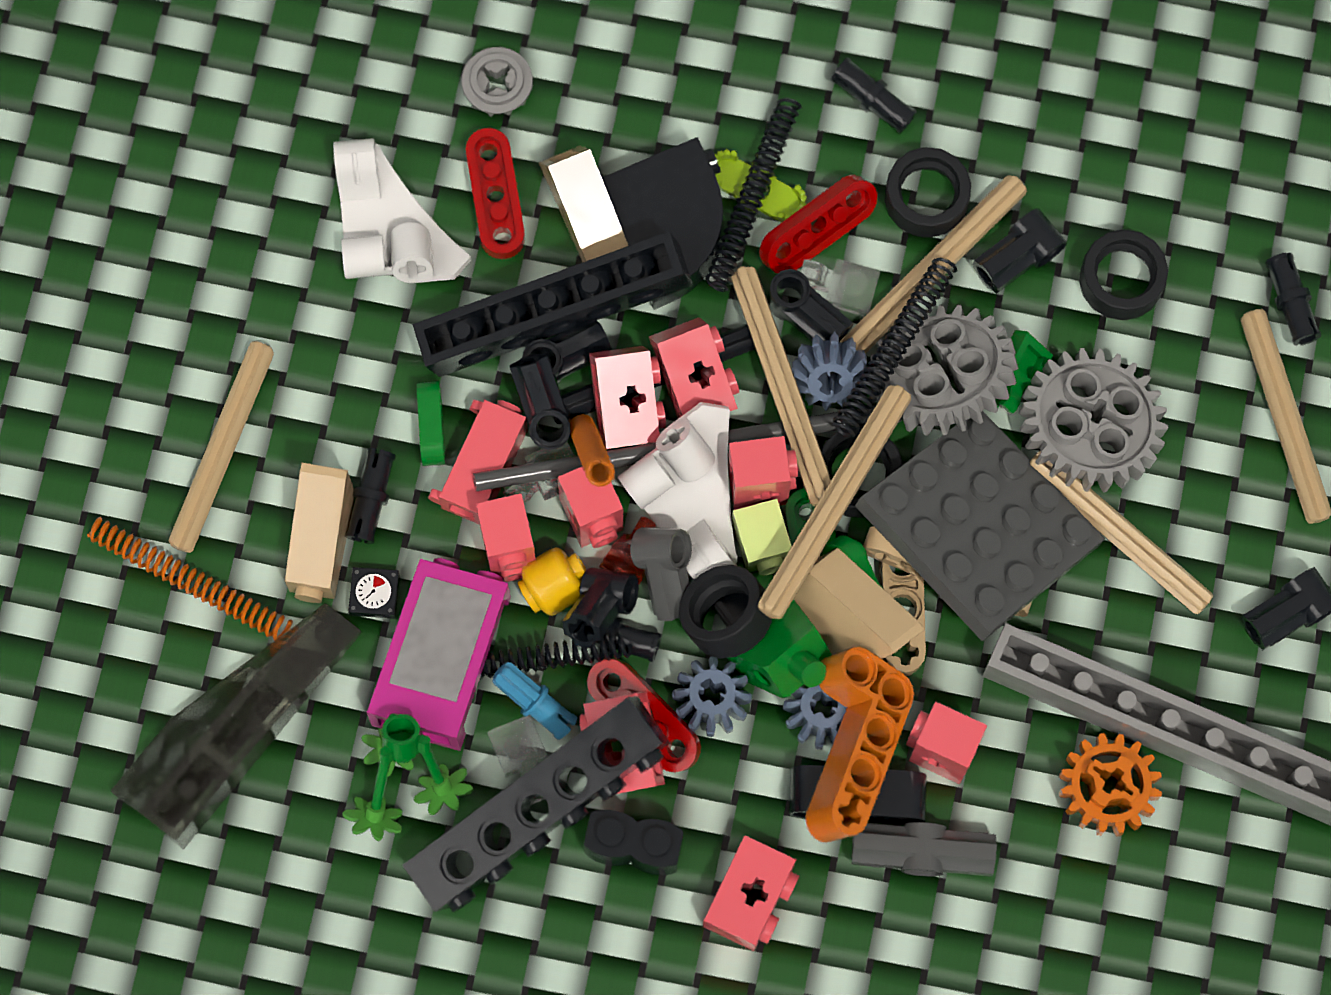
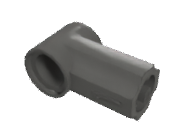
M639 528L631 540L630 551L632 561L637 568L645 570L654 615L660 621H672L679 618L680 600L690 584L686 569L692 554L690 536L683 529Z

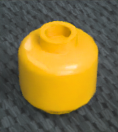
M557 547L535 558L536 560L528 562L522 569L523 579L517 582L524 598L535 613L542 610L549 616L556 615L573 605L580 597V585L587 569L576 553L568 557L562 549Z

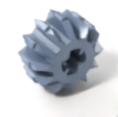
M835 331L828 341H824L815 334L812 339V346L801 344L798 349V358H795L792 362V372L800 393H805V400L808 406L817 401H822V407L826 412L830 408L831 403L837 402L842 407V404L846 402L847 396L851 395V390L855 388V383L864 374V369L867 367V355L864 353V350H856V342H854L853 337L842 343L839 342V336Z
M711 656L708 665L709 669L707 670L703 669L698 660L691 662L692 673L695 677L680 672L677 676V681L684 688L673 690L672 693L673 700L684 703L676 709L677 716L686 718L693 714L688 727L694 732L702 722L707 723L706 735L708 737H714L715 724L717 723L721 724L726 733L732 732L733 723L729 716L736 720L744 721L747 717V712L739 705L749 704L752 700L751 693L740 691V689L748 684L747 676L739 675L731 679L735 671V663L730 661L725 665L723 671L717 670L718 659ZM710 688L714 694L723 693L720 694V703L714 706L711 700L702 701L705 689Z
M819 685L812 688L801 686L792 694L796 699L784 701L783 710L795 714L786 720L787 729H795L802 726L803 728L799 732L797 741L803 744L812 734L816 736L815 749L822 750L826 736H829L832 744L834 743L847 707L828 696L821 690ZM816 701H821L824 706H833L829 718H825L821 712L813 714Z

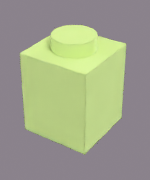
M773 499L733 510L732 525L745 569L749 572L758 571L759 575L776 573L792 547L778 500Z

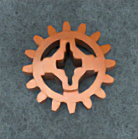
M1101 733L1096 738L1095 747L1086 739L1081 741L1079 749L1082 756L1073 752L1069 753L1065 760L1073 769H1062L1059 773L1060 779L1069 782L1068 786L1059 791V797L1071 798L1072 803L1065 812L1067 815L1075 814L1076 812L1082 815L1079 827L1083 829L1090 822L1096 824V834L1102 836L1107 827L1112 826L1113 832L1117 837L1124 833L1125 823H1128L1134 830H1137L1142 825L1138 814L1149 818L1153 815L1155 809L1148 803V800L1156 801L1161 797L1162 792L1152 788V784L1159 781L1162 775L1161 772H1150L1148 769L1155 759L1153 754L1143 758L1138 755L1142 743L1137 741L1128 748L1124 746L1123 734H1118L1112 744L1108 743L1105 734ZM1105 755L1119 757L1117 761L1101 763L1097 759L1092 760ZM1132 768L1135 769L1139 777L1140 789L1133 785L1130 771ZM1112 776L1118 782L1115 786L1116 789L1109 794L1102 788L1105 781ZM1080 777L1081 781L1088 786L1090 796L1088 803L1081 793ZM1118 806L1124 811L1128 810L1115 815L1101 813L1104 808Z

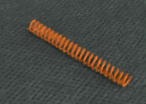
M577 415L571 420L570 435L586 477L594 486H606L612 482L615 476L613 464L593 419L588 415Z
M98 517L95 520L91 531L87 534L92 543L98 541L99 547L106 546L107 551L114 550L116 556L121 554L124 560L130 559L131 564L137 563L139 568L145 567L146 572L153 571L155 577L161 575L162 581L169 580L170 585L177 584L179 590L185 588L186 594L193 592L194 598L201 597L203 603L209 601L210 607L217 605L218 611L225 610L227 616L233 614L234 620L241 618L242 624L249 622L251 629L257 627L258 633L265 631L266 637L273 635L274 641L281 640L293 623L292 619L288 620L286 627L277 637L278 630L285 617L284 615L280 616L275 627L269 632L270 625L277 615L276 611H273L267 623L261 628L262 621L269 610L267 606L264 607L258 620L253 624L254 617L261 606L260 602L255 604L251 614L245 620L246 612L253 600L249 598L243 610L237 615L238 608L245 598L244 594H240L235 606L229 611L230 604L237 594L236 589L231 591L226 603L221 607L222 599L228 592L229 586H224L218 599L213 602L214 595L220 588V581L214 584L211 593L205 598L206 591L213 581L212 576L208 577L203 589L197 594L198 587L205 577L204 572L199 574L194 586L189 590L190 583L197 573V568L191 570L186 582L181 586L182 579L189 569V564H185L178 578L173 581L174 574L181 565V559L176 560L171 572L165 577L166 570L173 561V555L167 557L163 568L157 573L158 566L165 557V551L159 553L155 564L149 568L150 562L158 550L157 546L153 547L146 561L141 564L142 558L149 549V542L143 545L138 557L133 560L134 554L140 547L142 540L138 538L134 542L130 553L125 555L127 548L134 538L133 534H129L122 549L117 551L118 545L126 534L124 529L120 531L114 545L110 547V541L118 530L117 525L111 528L107 539L102 543V537L109 529L110 521H106L103 524L99 535L94 539V533L101 525L102 517Z

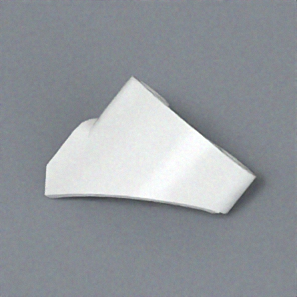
M704 402L697 404L663 430L657 438L656 448L618 476V479L641 509H645L658 528L683 529L689 534L692 543V554L686 569L693 580L701 573L717 566H737L728 477L730 409L728 406Z

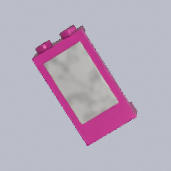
M435 558L433 562L423 559L419 560L367 710L372 726L382 729L384 722L390 714H406L416 719L420 726V735L429 736L431 743L461 751L466 736L464 724L504 605L508 606L511 599L509 584L505 583L501 576L484 570L478 571L477 574L460 570L456 563L442 558Z

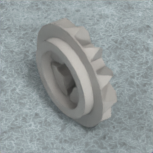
M501 47L488 48L478 52L467 62L462 74L463 93L474 109L478 108L486 112L490 117L501 113L510 115L514 109L520 105H525L526 99L530 91H532V72L526 60L517 52ZM507 73L505 85L509 92L496 88L488 93L490 83L486 74L489 77L493 76L498 79Z

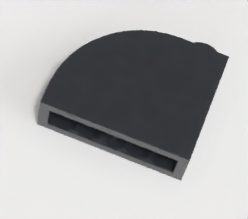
M698 137L601 177L628 246L668 231L671 232L680 244L693 286L650 301L654 310L683 297L694 289L708 274V268L713 266L711 262L716 258L715 252L719 250L718 245L722 243L724 212L720 187L715 176L721 173L712 149L703 150Z

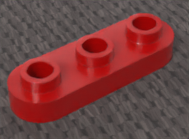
M483 128L474 132L466 143V157L480 241L484 251L491 257L509 259L517 255L525 243L524 225L511 148L507 137L501 131L493 128ZM492 150L497 155L492 160H484L481 154L484 151ZM498 191L504 197L498 202H493L488 199V195ZM499 233H507L511 236V239L504 244L495 241V237Z
M848 175L837 181L766 234L759 250L763 264L777 274L787 269H799L871 215L877 203L875 187L858 175Z
M605 659L596 663L591 668L587 677V687L595 701L647 692L653 718L671 742L660 750L664 755V758L661 760L663 770L681 772L695 765L701 753V744L698 736L628 663L620 659H611L610 661ZM612 673L617 674L621 680V685L616 691L610 689L607 683L608 677ZM676 739L681 740L685 745V752L681 757L675 756L671 750V745Z

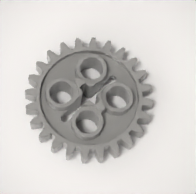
M939 305L936 316L930 317L927 313L928 319L923 320L924 326L919 327L920 332L915 334V340H910L911 346L906 347L907 353L901 354L903 360L897 361L898 367L893 368L894 374L889 375L890 380L885 382V388L880 389L881 395L876 396L879 402L888 386L899 385L903 387L905 391L911 394V401L899 422L904 421L908 432L912 431L918 424H921L923 433L926 436L929 435L934 426H940L943 436L947 435L950 425L955 423L962 432L966 431L967 419L972 418L979 424L983 423L981 412L984 409L997 413L998 408L995 398L1001 400L1009 399L1007 386L1016 384L1013 371L1018 369L1012 339L1007 337L1004 326L996 327L992 315L982 320L979 309L975 308L967 316H964L961 305H957L952 314H946L943 305ZM904 322L907 327L916 330L912 325ZM900 330L903 334L911 337L908 332ZM895 336L899 341L907 344L904 339ZM879 340L877 342L879 347L881 346V342L883 340ZM891 343L895 348L903 351L901 347ZM924 346H929L932 349L938 363H933L931 353ZM887 350L891 355L898 357L894 352ZM883 357L887 362L894 364L888 358ZM879 364L883 369L890 371L884 365ZM874 371L879 376L886 378L883 374ZM948 376L953 377L955 387L958 390H960L962 394L956 393V391L952 388ZM870 378L873 382L881 385L877 380Z
M1084 348L1079 349L1074 360L1066 351L1061 354L1057 361L1058 364L1049 359L1042 369L1043 372L1037 371L1031 379L1033 386H1028L1022 396L1027 402H1024L1019 410V415L1028 418L1021 425L1020 432L1033 434L1025 445L1026 449L1039 448L1041 451L1035 463L1039 465L1050 461L1053 466L1049 476L1052 478L1063 471L1066 473V486L1068 487L1071 486L1076 478L1082 479V486L1086 492L1089 491L1094 481H1098L1101 490L1107 492L1113 480L1121 489L1126 486L1130 477L1139 480L1145 472L1144 467L1150 469L1156 461L1157 457L1155 454H1158L1165 444L1160 437L1168 429V425L1159 422L1167 412V408L1153 405L1161 395L1160 390L1147 392L1145 389L1151 377L1147 375L1137 379L1134 376L1137 368L1135 362L1126 369L1120 367L1121 355L1118 353L1111 362L1105 361L1103 349H1098L1093 359H1089ZM1071 387L1081 388L1085 391L1087 397L1078 396ZM1113 404L1124 406L1128 410L1129 415L1119 413ZM1092 417L1096 419L1095 423L1091 421ZM1057 425L1067 426L1074 436L1064 435L1059 431ZM1099 442L1111 445L1115 450V454L1104 451Z

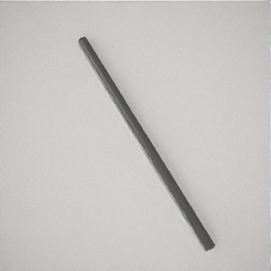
M876 405L872 406V409L867 410L868 416L863 417L864 422L860 423L859 426L865 425ZM856 408L858 411L864 413L860 408ZM838 412L809 416L815 434L836 431L837 429L835 426L832 427L831 423H833V418L838 416ZM849 413L855 419L860 420L857 416ZM844 420V421H846L849 425L855 426V425H853L851 422H849V421H847V420ZM781 421L728 431V449L729 443L780 436H785V439H787ZM656 443L609 450L607 453L614 468L630 466L654 450ZM579 456L473 473L476 492L554 479L582 467Z

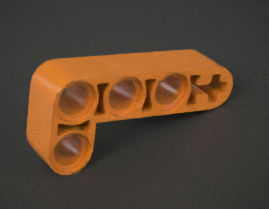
M853 647L821 660L827 669L825 679L819 685L821 690L847 707L806 814V825L810 834L817 841L823 843L854 836L864 830L913 703L914 691L909 678L862 647Z

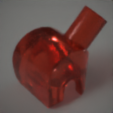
M640 517L631 534L622 535L611 546L610 551L598 567L635 574L640 584L644 578L645 570L637 568L632 561L630 551L631 540L637 529L642 527L656 528V524L647 517Z

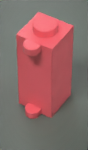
M485 399L484 402L473 400L469 409L477 414V417L442 491L431 489L428 499L441 505L443 510L479 524L476 504L496 499L501 488L476 492L473 473L511 467L528 431L527 418L522 415V410L502 400H498L496 404Z

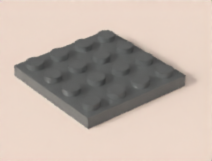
M982 411L983 423L979 424L972 418L967 419L966 431L963 432L955 425L948 431L947 435H942L861 496L855 507L967 626L984 641L1097 549L1105 538L1050 481L1031 466L1030 459Z

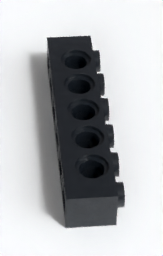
M668 231L412 325L425 367L438 377L525 347L534 340L550 338L693 286L680 244L671 232Z
M628 697L402 866L434 912L450 907L454 913L476 898L473 889L486 879L492 885L509 874L514 869L510 862L521 853L525 852L527 857H530L548 845L551 839L547 834L562 824L565 829H568L587 816L589 812L585 806L598 796L604 802L621 791L627 785L623 778L633 770L638 768L641 773H644L664 758L660 750L671 742L639 697ZM613 738L619 740L625 749L624 759L617 766L611 764L605 756L606 744ZM575 766L581 768L587 777L586 787L581 793L572 791L567 782L568 773ZM537 794L543 796L549 805L548 815L543 821L535 819L530 811L531 800ZM499 822L505 824L511 832L510 844L505 849L497 846L493 840V830ZM462 850L469 853L474 862L473 870L469 876L462 875L456 867V857Z

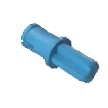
M510 662L504 663L495 672L492 680L493 684L521 707L520 713L523 716L531 715L551 732L557 740L562 739L571 731L567 724L575 725L577 716L571 714L548 694L549 688L546 685L538 686Z

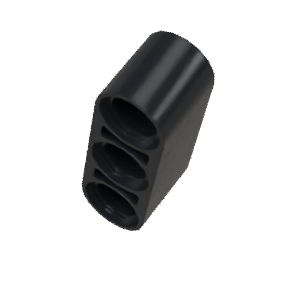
M798 765L791 768L790 816L806 818L808 807L824 766ZM887 769L868 822L891 824L924 823L926 819L927 775L916 771Z

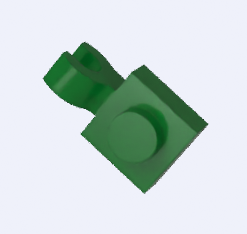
M1015 330L1011 336L1018 369L1013 371L1016 384L1007 386L1008 400L995 398L997 408L1001 405L1010 414H1013L1018 409L1022 394L1026 388L1033 386L1031 379L1037 371L1043 372L1042 369L1046 362L1053 357V354L1028 331Z

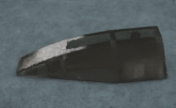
M326 603L173 716L110 792L184 850L360 636L361 630Z

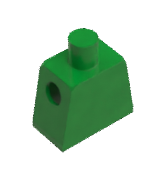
M793 599L781 619H772V623L764 638L755 647L737 657L727 659L729 662L735 663V672L738 676H747L748 683L780 698H786L803 684L811 688L820 685L825 679L827 670L821 660L831 656L832 653L815 626Z

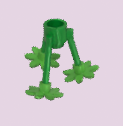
M390 714L384 722L382 729L378 728L379 736L365 734L361 737L363 743L373 748L364 757V764L370 765L380 761L373 798L367 802L361 797H355L354 804L357 810H345L342 815L345 819L356 822L352 827V833L356 835L363 834L370 828L374 840L381 841L384 830L389 833H400L402 827L394 820L400 818L403 811L398 808L385 809L386 800L383 796L387 777L394 770L395 762L406 770H412L414 767L412 759L418 753L422 754L432 777L421 776L418 778L419 783L426 790L418 793L413 800L417 804L429 802L428 812L430 815L437 814L442 808L443 803L453 811L458 810L459 801L456 796L471 794L473 787L462 783L467 776L466 768H461L449 776L446 765L441 764L438 766L431 750L430 737L420 735V726L414 717L406 714Z

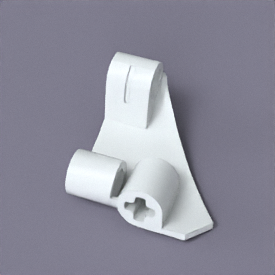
M375 139L334 142V161L344 239L341 242L345 278L394 275L399 281L406 283L455 279L471 262V256L459 247L425 212L396 174L382 152L381 147L375 143Z

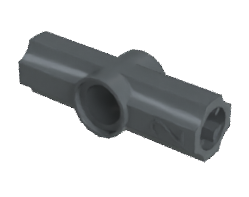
M923 822L906 823L904 827L867 823L862 832L853 836L851 865L901 869L902 873L916 876H941L943 872L993 876L996 861V834L946 830V827L943 825Z

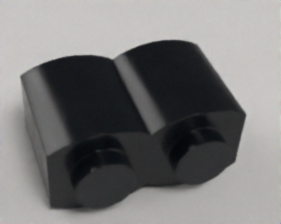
M596 810L590 813L584 841V852L589 858L601 864L621 866L631 863L637 869L648 874L670 875L677 872L684 831L664 820L646 819L637 822L629 815L620 811Z

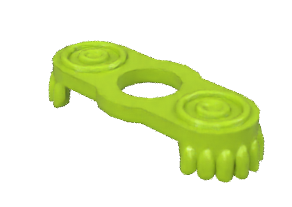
M724 150V153L723 151H718L717 155H714L718 161L721 173L715 176L720 190L737 199L740 197L739 193L743 189V183L746 182L749 168L753 166L738 159L737 152L734 150L731 153L729 150ZM774 176L770 178L772 184L769 185V195L766 199L760 200L763 206L757 209L771 218L783 222L806 205L807 197L805 196V191L801 190L800 185L792 188L777 180Z

